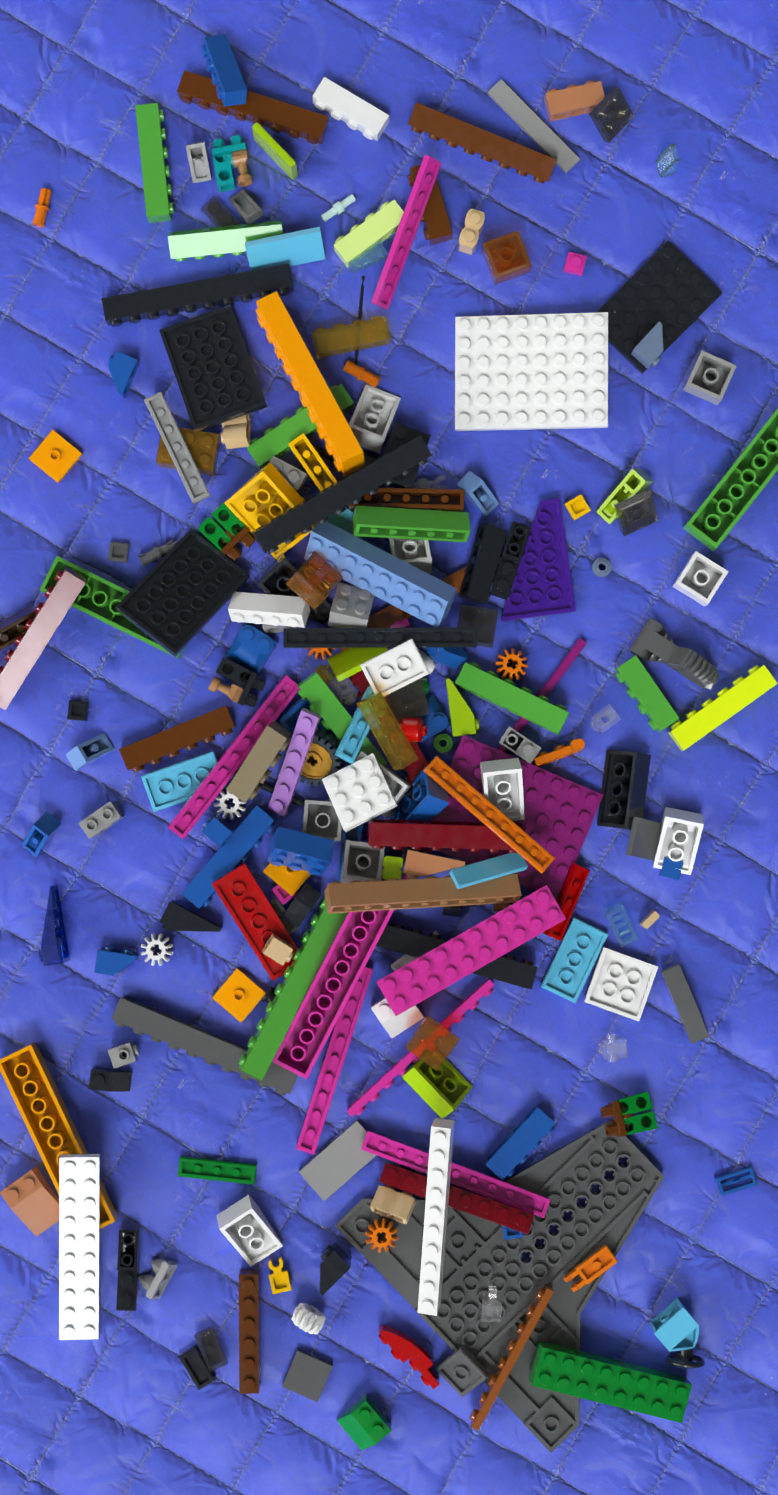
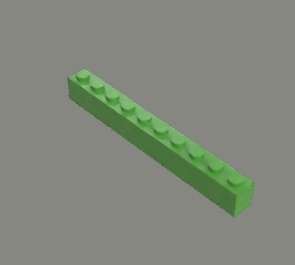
M325 897L322 898L319 904L320 910L318 914H315L311 919L310 924L312 926L309 932L306 931L301 939L303 943L300 949L297 948L293 954L292 959L294 961L291 967L288 966L283 974L285 978L282 984L279 983L274 992L276 996L273 1002L270 1001L268 1003L264 1019L261 1018L256 1027L258 1031L255 1037L252 1036L250 1038L246 1054L243 1053L238 1061L241 1071L261 1081L348 912L327 914Z

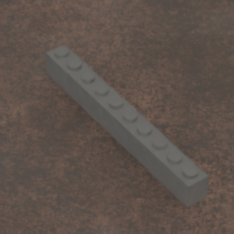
M124 996L120 997L111 1018L120 1027L125 1028L129 1026L133 1028V1032L139 1035L148 1034L153 1041L169 1043L168 1047L175 1050L181 1048L191 1057L196 1058L200 1056L204 1058V1062L210 1065L215 1063L221 1065V1069L224 1071L240 1073L239 1077L246 1080L252 1078L258 1081V1085L265 1088L271 1086L275 1088V1092L284 1096L286 1093L290 1095L298 1076L271 1062L261 1081L239 1069L238 1061L243 1053L246 1054L248 1048Z

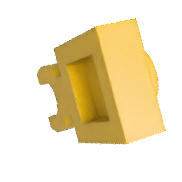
M279 1257L280 1264L277 1266L273 1265L272 1259H269V1268L273 1270V1273L268 1275L272 1294L292 1290L288 1269L282 1270L284 1263L282 1257Z

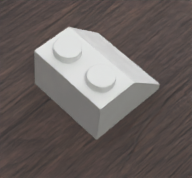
M385 997L371 1006L374 1014L391 1038H394L424 1018L417 1005L395 1016Z

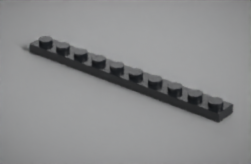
M477 627L283 629V648H394L410 639H413L417 648H477Z

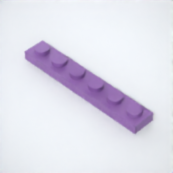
M303 708L300 712L268 806V810L284 817L288 813L321 715L306 708Z

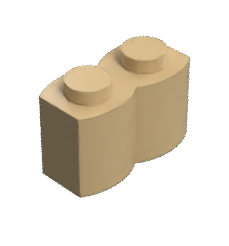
M472 208L468 211L464 228L459 237L458 249L460 252L470 255L475 252L479 235L483 230L484 212Z
M249 414L221 423L224 429L221 432V442L226 445L227 449L250 446L251 419Z
M379 1185L370 1209L378 1215L407 1224L416 1202L413 1195L403 1191L400 1193L396 1192L392 1186Z

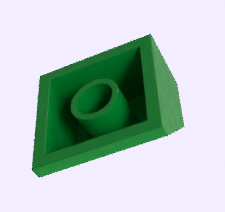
M367 1394L337 1419V1422L361 1450L377 1444L391 1432V1423Z

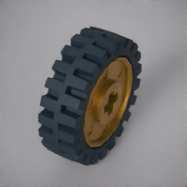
M317 728L300 776V782L304 783L306 780L307 785L310 786L312 783H314V786L324 785L322 779L341 770L344 763L343 759L335 755L339 746V740L337 738L333 740V734L331 733L326 735L327 731L324 729L319 732V728Z

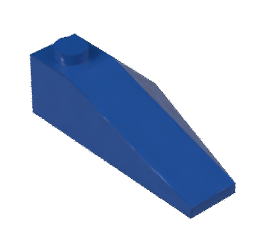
M423 769L412 783L413 799L405 794L401 809H396L391 819L428 821L447 807L449 803L448 793L429 777Z

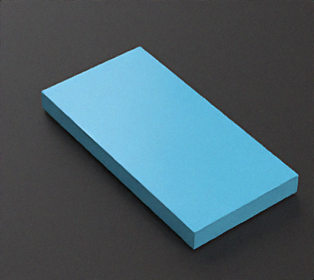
M320 226L244 242L251 271L289 264L290 267L325 259Z
M211 751L141 775L153 812L188 801L218 762L215 752Z
M573 917L540 987L576 1004L608 937V933Z

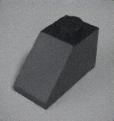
M306 883L282 918L298 929L322 894Z
M93 1067L90 1073L88 1089L107 1092L130 1091L133 1072Z

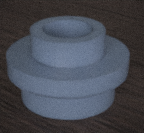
M598 558L592 565V571L598 577H605L611 571V564L605 558ZM600 564L605 565V570L601 571L598 566Z

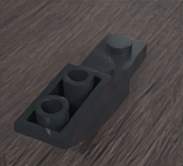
M513 521L490 590L492 596L508 600L531 529L530 526Z
M119 1230L116 1310L137 1311L140 1259L139 1230Z

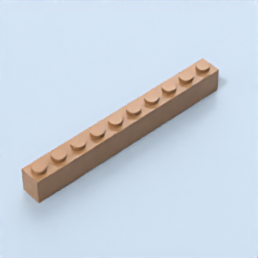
M518 874L506 875L461 889H457L451 876L448 875L444 878L429 876L425 879L410 877L406 880L391 878L387 881H379L378 879H372L368 882L353 880L349 883L334 881L328 884L324 891L327 914L516 903L521 897Z

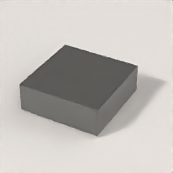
M110 542L108 561L128 563L130 544Z

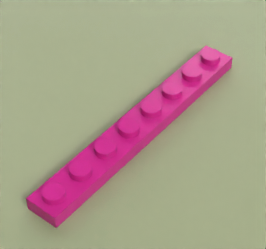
M424 155L371 301V303L387 310L389 309L442 164L427 155Z

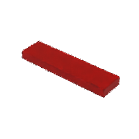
M572 863L556 901L566 920L544 931L543 934L560 941L562 940L589 875V869Z

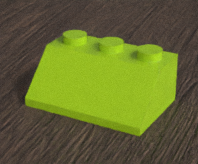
M434 1046L427 1050L402 1076L442 1119L454 1111L473 1088Z

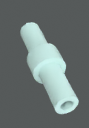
M353 194L341 202L338 201L333 204L331 209L321 215L323 221L326 222L334 215L344 212L347 206L356 201Z

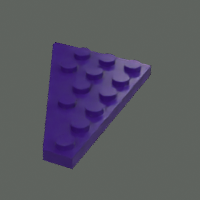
M560 498L542 500L539 504L509 598L506 601L501 616V622L576 611Z

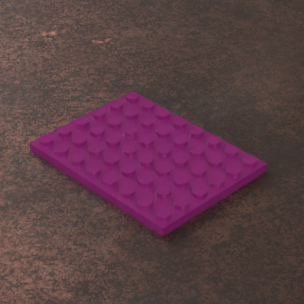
M462 735L449 767L483 795L480 762L516 757ZM519 759L522 767L525 820L513 822L522 823L526 827L525 832L554 856L555 859L542 874L526 860L527 869L513 874H518L520 885L533 891H537L547 885L553 897L557 900L571 865L578 858L603 795ZM449 793L447 807L438 815L428 820L481 822ZM442 848L440 852L469 864L510 853L507 850L489 852L488 849L472 852L465 848H461V851H450L449 848Z

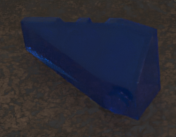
M58 885L50 886L41 950L39 951V958L44 963V966L70 961Z

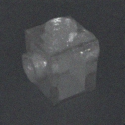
M337 677L329 681V689L342 706L345 704L350 705L356 700L357 690L349 677L342 681H338Z
M608 704L589 718L591 721L589 724L596 733L599 731L602 734L621 720V718L612 706ZM602 717L606 719L605 723L601 721Z
M606 1034V1038H601L602 1043H598L599 1055L607 1059V1062H619V1059L628 1058L627 1039L625 1037H618V1034Z

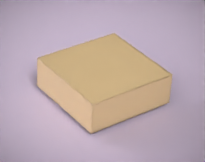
M652 910L639 924L644 929H648L660 915Z

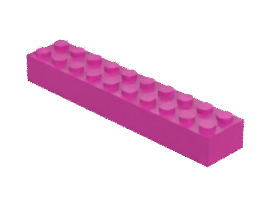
M546 885L378 980L377 984L393 1013L397 1016L566 920Z
M394 910L349 912L272 1062L305 1079L308 1078Z

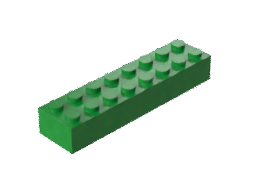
M538 1341L529 1375V1380L532 1386L680 1423L683 1422L692 1384L686 1377L543 1341Z

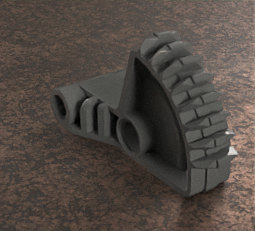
M649 618L628 651L643 661L664 663L699 687L712 689L720 677L717 669L692 649L678 647L673 644L674 641L669 639V634L665 632L663 626L654 619Z

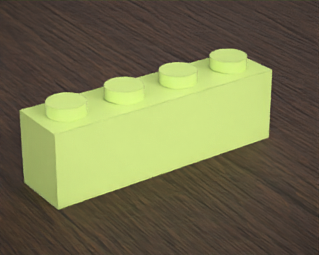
M395 200L387 201L380 207L377 213L369 214L361 225L356 224L350 229V233L345 237L342 235L336 239L334 251L346 267L349 268L397 232L404 211Z

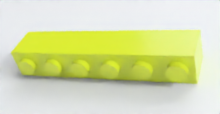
M758 665L754 666L748 671V676L745 678L740 676L733 681L734 686L730 689L725 687L717 693L719 697L713 701L711 698L701 704L703 708L698 712L694 709L686 715L688 719L681 723L679 720L670 726L672 730L668 734L681 751L686 750L778 684L765 665L760 667Z

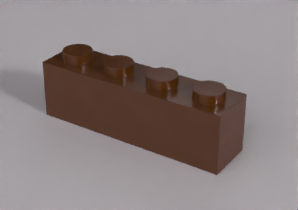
M421 165L410 168L409 175H407L410 187L414 185ZM437 178L420 223L424 222L425 229H423L425 240H429L430 246L452 240L453 237Z

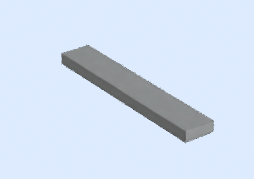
M502 79L488 91L487 95L548 156L558 160L556 165L565 174L580 161V158Z
M162 392L144 399L193 505L211 497Z

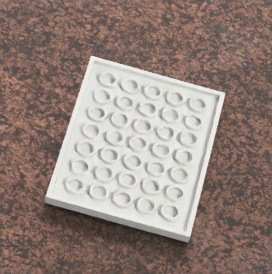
M608 312L455 317V431L608 428Z

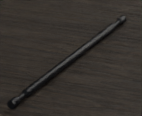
M362 276L361 279L362 285L360 290L354 364L358 365L357 358L359 354L364 294L363 283L365 280V276Z

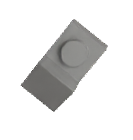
M205 142L187 144L186 151L193 183L212 180Z

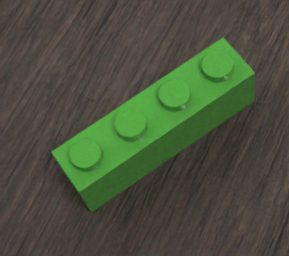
M636 655L615 669L617 672L615 674L616 678L621 684L624 682L628 688L626 689L627 694L631 699L635 698L638 703V710L642 715L646 714L649 719L647 722L653 731L661 732L680 719Z

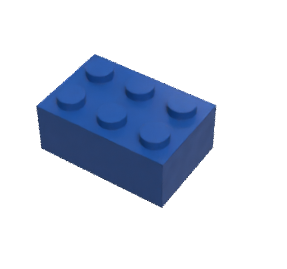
M278 827L270 840L266 861L271 862L275 866L284 865L295 871L304 870L312 875H322L331 863L335 840Z

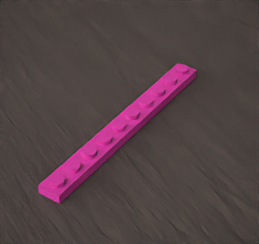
M284 675L167 828L182 839L187 836L247 758L267 725L278 718L299 690L298 684L287 675Z
M364 967L335 1024L296 1146L298 1150L315 1154L373 972L372 968Z
M489 978L484 981L347 1108L351 1117L354 1114L360 1115L366 1109L364 1105L367 1102H374L380 1096L378 1093L383 1088L388 1089L394 1083L393 1078L398 1074L402 1076L409 1069L407 1065L412 1061L416 1063L423 1056L421 1053L426 1048L430 1050L437 1043L436 1039L440 1035L444 1037L451 1030L450 1026L454 1022L458 1024L465 1017L464 1013L468 1009L472 1011L479 1005L478 1000L483 995L485 998L490 995L494 990L492 988L494 983Z
M370 1130L367 1131L361 1150L428 1174V1152ZM451 1163L450 1183L536 1216L545 1217L550 1198L460 1164Z

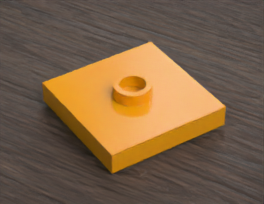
M52 430L28 459L59 484L83 454Z
M271 862L263 871L264 874L291 896L297 892L311 875L308 871H295L288 866L272 865Z
M237 968L212 998L242 1023L266 992Z

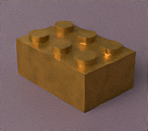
M179 428L200 474L215 476L221 442L220 435ZM160 435L156 463L159 467L176 469Z

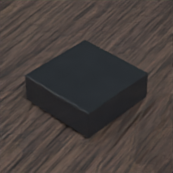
M69 700L67 719L87 721L89 702Z

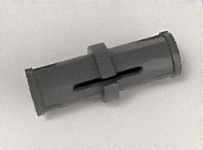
M171 540L161 546H154V549L138 555L143 567L154 561H160L175 546V543Z

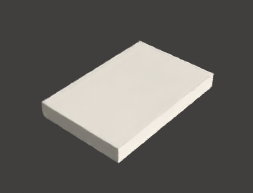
M413 639L360 664L377 699L430 674Z

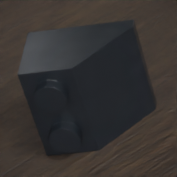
M336 1243L332 1246L330 1244L327 1245L321 1252L320 1294L322 1296L351 1268V1258Z

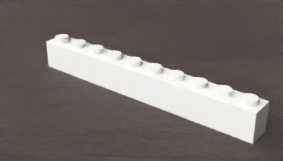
M435 1118L431 1125L418 1313L437 1316L441 1306L455 1120Z

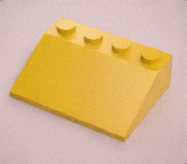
M270 462L224 503L252 532L305 500ZM311 531L305 534L300 532L295 535L296 539L288 544L283 542L278 545L279 549L271 553V555L277 559Z

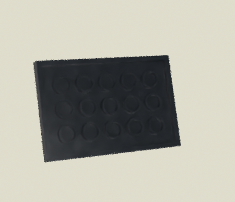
M668 240L596 313L608 312V342L643 374L647 368L631 353L658 322L662 323L663 354L722 295V292Z
M231 305L159 330L195 432L267 407Z
M190 529L116 606V611L176 657L230 600L233 594L245 584L250 575Z

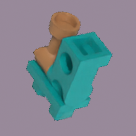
M240 135L232 136V145L225 146L224 140L221 138L213 140L212 154L219 193L236 190L232 173L234 168H238L240 175L237 177L238 186L246 187L253 183L252 176L247 174L249 160L245 142L243 143Z

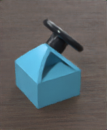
M677 1298L649 1322L653 1333L669 1352L678 1351V1353H671L666 1356V1361L669 1364L682 1368L703 1367L705 1360L700 1356L694 1355V1347L699 1336V1324Z

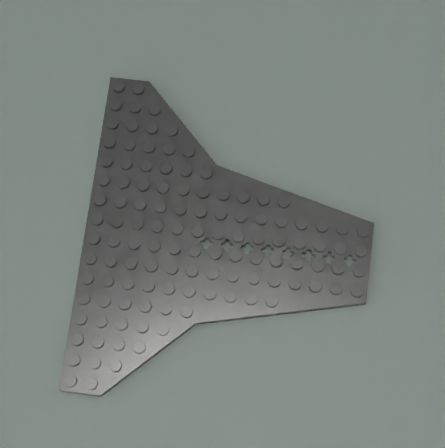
M610 1119L504 1180L551 1199L544 1218L534 1215L528 1235L523 1233L524 1237L504 1240L501 1225L448 1207L441 1306L437 1316L418 1313L425 1198H415L416 1204L407 1224L399 1223L372 1212L370 1209L372 1197H362L335 1224V1227L364 1255L454 1352L463 1345L490 1373L489 1377L484 1380L488 1387L490 1386L488 1384L490 1377L493 1373L496 1374L499 1369L498 1363L502 1356L506 1357L509 1351L507 1347L512 1339L515 1340L518 1335L516 1331L519 1324L525 1322L529 1306L535 1304L537 1291L540 1287L543 1288L545 1283L553 1287V1295L497 1395L551 1453L579 1426V1397L532 1386L529 1375L538 1341L580 1351V1314L606 1271L591 1283L585 1284L575 1292L571 1290V1286L582 1279L581 1276L578 1274L568 1282H565L563 1277L605 1244L616 1257L665 1177L626 1136L606 1135L605 1126L613 1124ZM626 1156L628 1158L626 1166L623 1164L621 1166L618 1165L620 1157L624 1158ZM607 1170L614 1171L612 1174L614 1176L613 1179L604 1178ZM592 1184L600 1185L598 1193L596 1191L591 1192ZM579 1197H580L581 1199H582L583 1197L586 1198V1200H585L586 1205H585V1206H583V1205L577 1206V1205H576V1204L578 1203L577 1199H578ZM565 1211H566V1212H569V1211L572 1212V1213H571V1216H572V1219H571V1220H569L568 1218L565 1219V1220L563 1219V1217H564V1214H563V1213H564ZM385 1218L386 1225L392 1221L393 1225L391 1228H397L395 1235L398 1236V1240H392L395 1243V1247L388 1245V1252L382 1247L381 1253H378L377 1246L372 1250V1243H366V1239L369 1237L365 1235V1232L371 1231L368 1228L369 1224L375 1226V1219L379 1221V1224H382V1219ZM558 1225V1233H549V1226ZM379 1232L378 1238L382 1239L383 1237V1239H385V1233L382 1232L381 1234ZM537 1238L544 1239L543 1247L540 1245L538 1247L535 1246ZM523 1252H525V1253L530 1252V1253H531V1254L529 1255V1257L531 1258L529 1261H528L527 1259H525V1260H522V1259H521V1258L523 1257V1256H522V1253H523Z

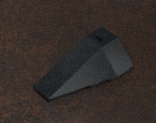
M282 553L266 569L257 584L267 594L307 597L310 607L308 617L324 624L329 620L332 605Z

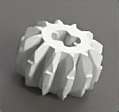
M221 790L220 794L223 797L217 796L215 798L220 803H215L214 807H221L216 813L221 814L224 811L223 819L227 818L228 813L230 820H234V813L237 817H241L238 810L245 811L246 808L241 807V804L246 803L242 800L240 801L239 798L227 791V794H225ZM230 798H232L235 806L228 809L226 801H230Z
M153 933L151 934L152 940L148 937L145 938L148 945L141 944V947L146 949V951L141 952V955L147 954L148 957L144 961L148 962L152 959V966L156 964V961L161 966L163 965L162 958L168 962L170 959L167 955H173L174 952L168 950V948L173 947V944L167 945L166 943L170 938L167 937L162 940V933L159 934L158 939L156 934ZM158 944L162 952L155 954L153 947H156Z
M300 1303L294 1310L291 1319L299 1329L310 1334H318L324 1326L326 1317L318 1308L307 1303Z

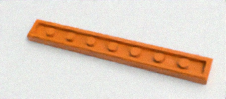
M438 756L424 769V772L541 874L554 861V856Z

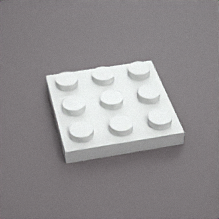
M373 753L322 779L345 832L398 806L379 762Z
M603 947L584 1002L640 1021L658 966Z

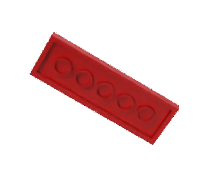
M243 863L212 882V886L273 981L282 976L288 966L291 967L294 959L291 958L288 963L285 962L282 966L263 954L262 949L271 935L274 934L292 945L293 953L298 947L250 870Z

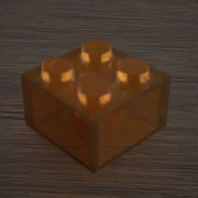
M519 230L482 243V253L494 285L530 273L532 265Z
M314 551L286 585L315 610L333 591L343 576Z
M427 1014L405 1044V1048L437 1071L457 1045L460 1037Z

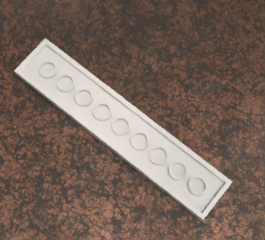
M60 1154L59 1340L99 1339L100 1154Z

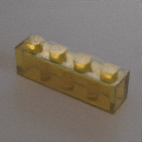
M374 316L368 321L355 320L349 325H344L343 323L336 324L330 329L321 327L315 329V332H311L316 359L391 344L386 317L382 318L381 316Z
M381 691L370 694L356 703L394 770L404 769L418 760L416 753Z

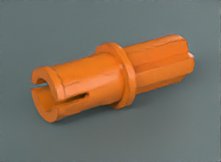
M42 188L38 203L35 204L36 211L32 224L37 227L43 228L45 226L46 215L50 211V208H48L52 194L50 189Z
M350 360L346 362L343 368L344 372L356 377L358 381L362 380L373 387H377L380 382V377L367 371L366 367L362 368Z

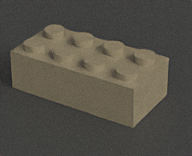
M274 720L269 723L226 790L245 803L249 799L253 800L262 788L259 784H263L271 774L270 767L273 768L282 757L279 753L281 751L284 752L290 744L292 732Z

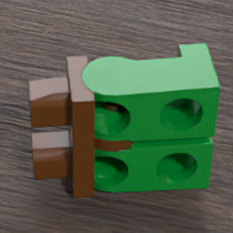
M223 502L211 515L224 530L210 516L197 529L225 556L228 555L236 561L242 555L236 546L242 542L248 549L255 541L250 535L249 529Z
M648 1091L607 1102L608 1105L600 1108L602 1118L610 1116L612 1118L613 1124L605 1126L607 1136L621 1137L658 1129L654 1111L634 1115L637 1112L653 1109Z

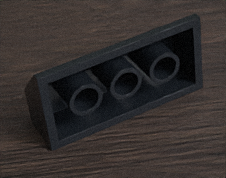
M606 751L601 789L603 797L599 805L597 826L631 830L634 817L643 819L651 755L629 751Z

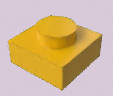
M581 494L564 504L574 521L591 511Z

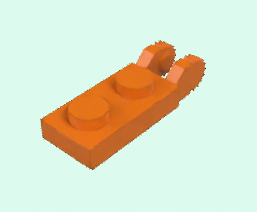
M577 738V740H572L569 746L565 747V744L555 747L553 752L547 753V751L538 753L536 755L537 758L533 760L534 765L541 767L578 753L584 749L585 742Z
M605 1244L578 1264L575 1269L567 1273L563 1279L565 1282H568L578 1274L581 1276L582 1279L571 1286V1290L575 1292L585 1284L591 1283L615 1265L618 1260Z

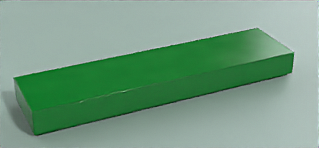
M180 1156L178 1176L255 1185L257 1164Z

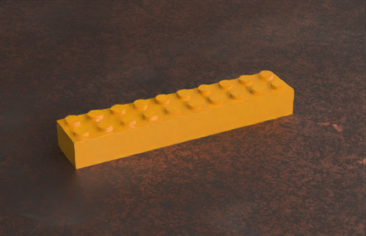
M277 291L257 300V309H255L258 316L257 321L260 327L265 329L268 342L273 344L278 360L281 359L286 375H290L291 384L294 390L299 392V399L303 407H307L311 422L316 424V430L320 439L324 438L326 450L329 455H333L336 469L338 472L342 471L343 475L346 476L365 466L363 450Z
M34 1042L1 1058L0 1072L59 1194L60 1154H88L37 1044ZM101 1179L99 1229L115 1222L118 1218Z

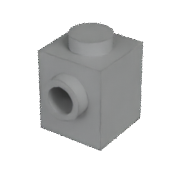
M133 1041L108 1050L114 1069L137 1061L138 1055H140L137 1044H133Z

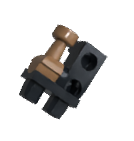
M223 657L216 673L233 682L231 686L221 683L219 677L214 676L208 690L212 692L219 690L226 694L230 700L241 706L255 707L259 698L250 695L252 688L262 691L266 682L259 678L258 674Z

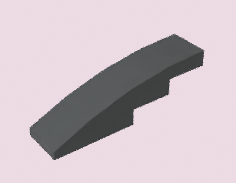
M679 963L661 970L668 992L690 1043L693 1044L709 1037Z

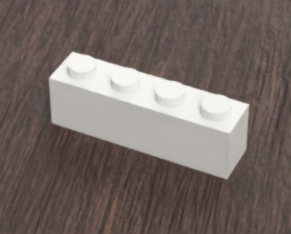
M326 77L323 78L313 94V103L316 108L321 111L326 110L331 113L330 115L338 121L341 119L346 122L349 128L363 132V135L370 140L378 141L389 124L388 114Z
M235 592L231 598L228 611L232 622L305 628L310 607L307 597Z

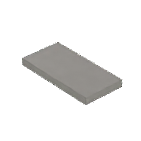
M358 1120L299 1170V1173L323 1201L329 1198L376 1156L361 1150L367 1131Z

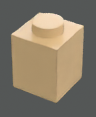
M274 934L271 935L262 949L263 954L282 966L285 962L288 963L294 954L292 952V945Z

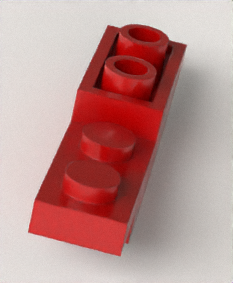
M381 1325L378 1336L385 1345L388 1343L392 1348L390 1351L396 1360L400 1359L402 1363L410 1359L408 1361L415 1371L419 1370L422 1374L421 1379L426 1386L430 1385L433 1390L439 1386V1379L430 1368L434 1363L429 1353L406 1334L394 1328Z

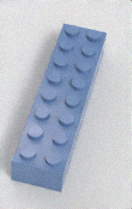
M327 521L320 525L318 523L311 531L304 556L305 560L361 589L370 591L372 595L435 628H439L447 618L457 588Z

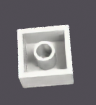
M695 551L672 587L705 607L709 604L729 571Z

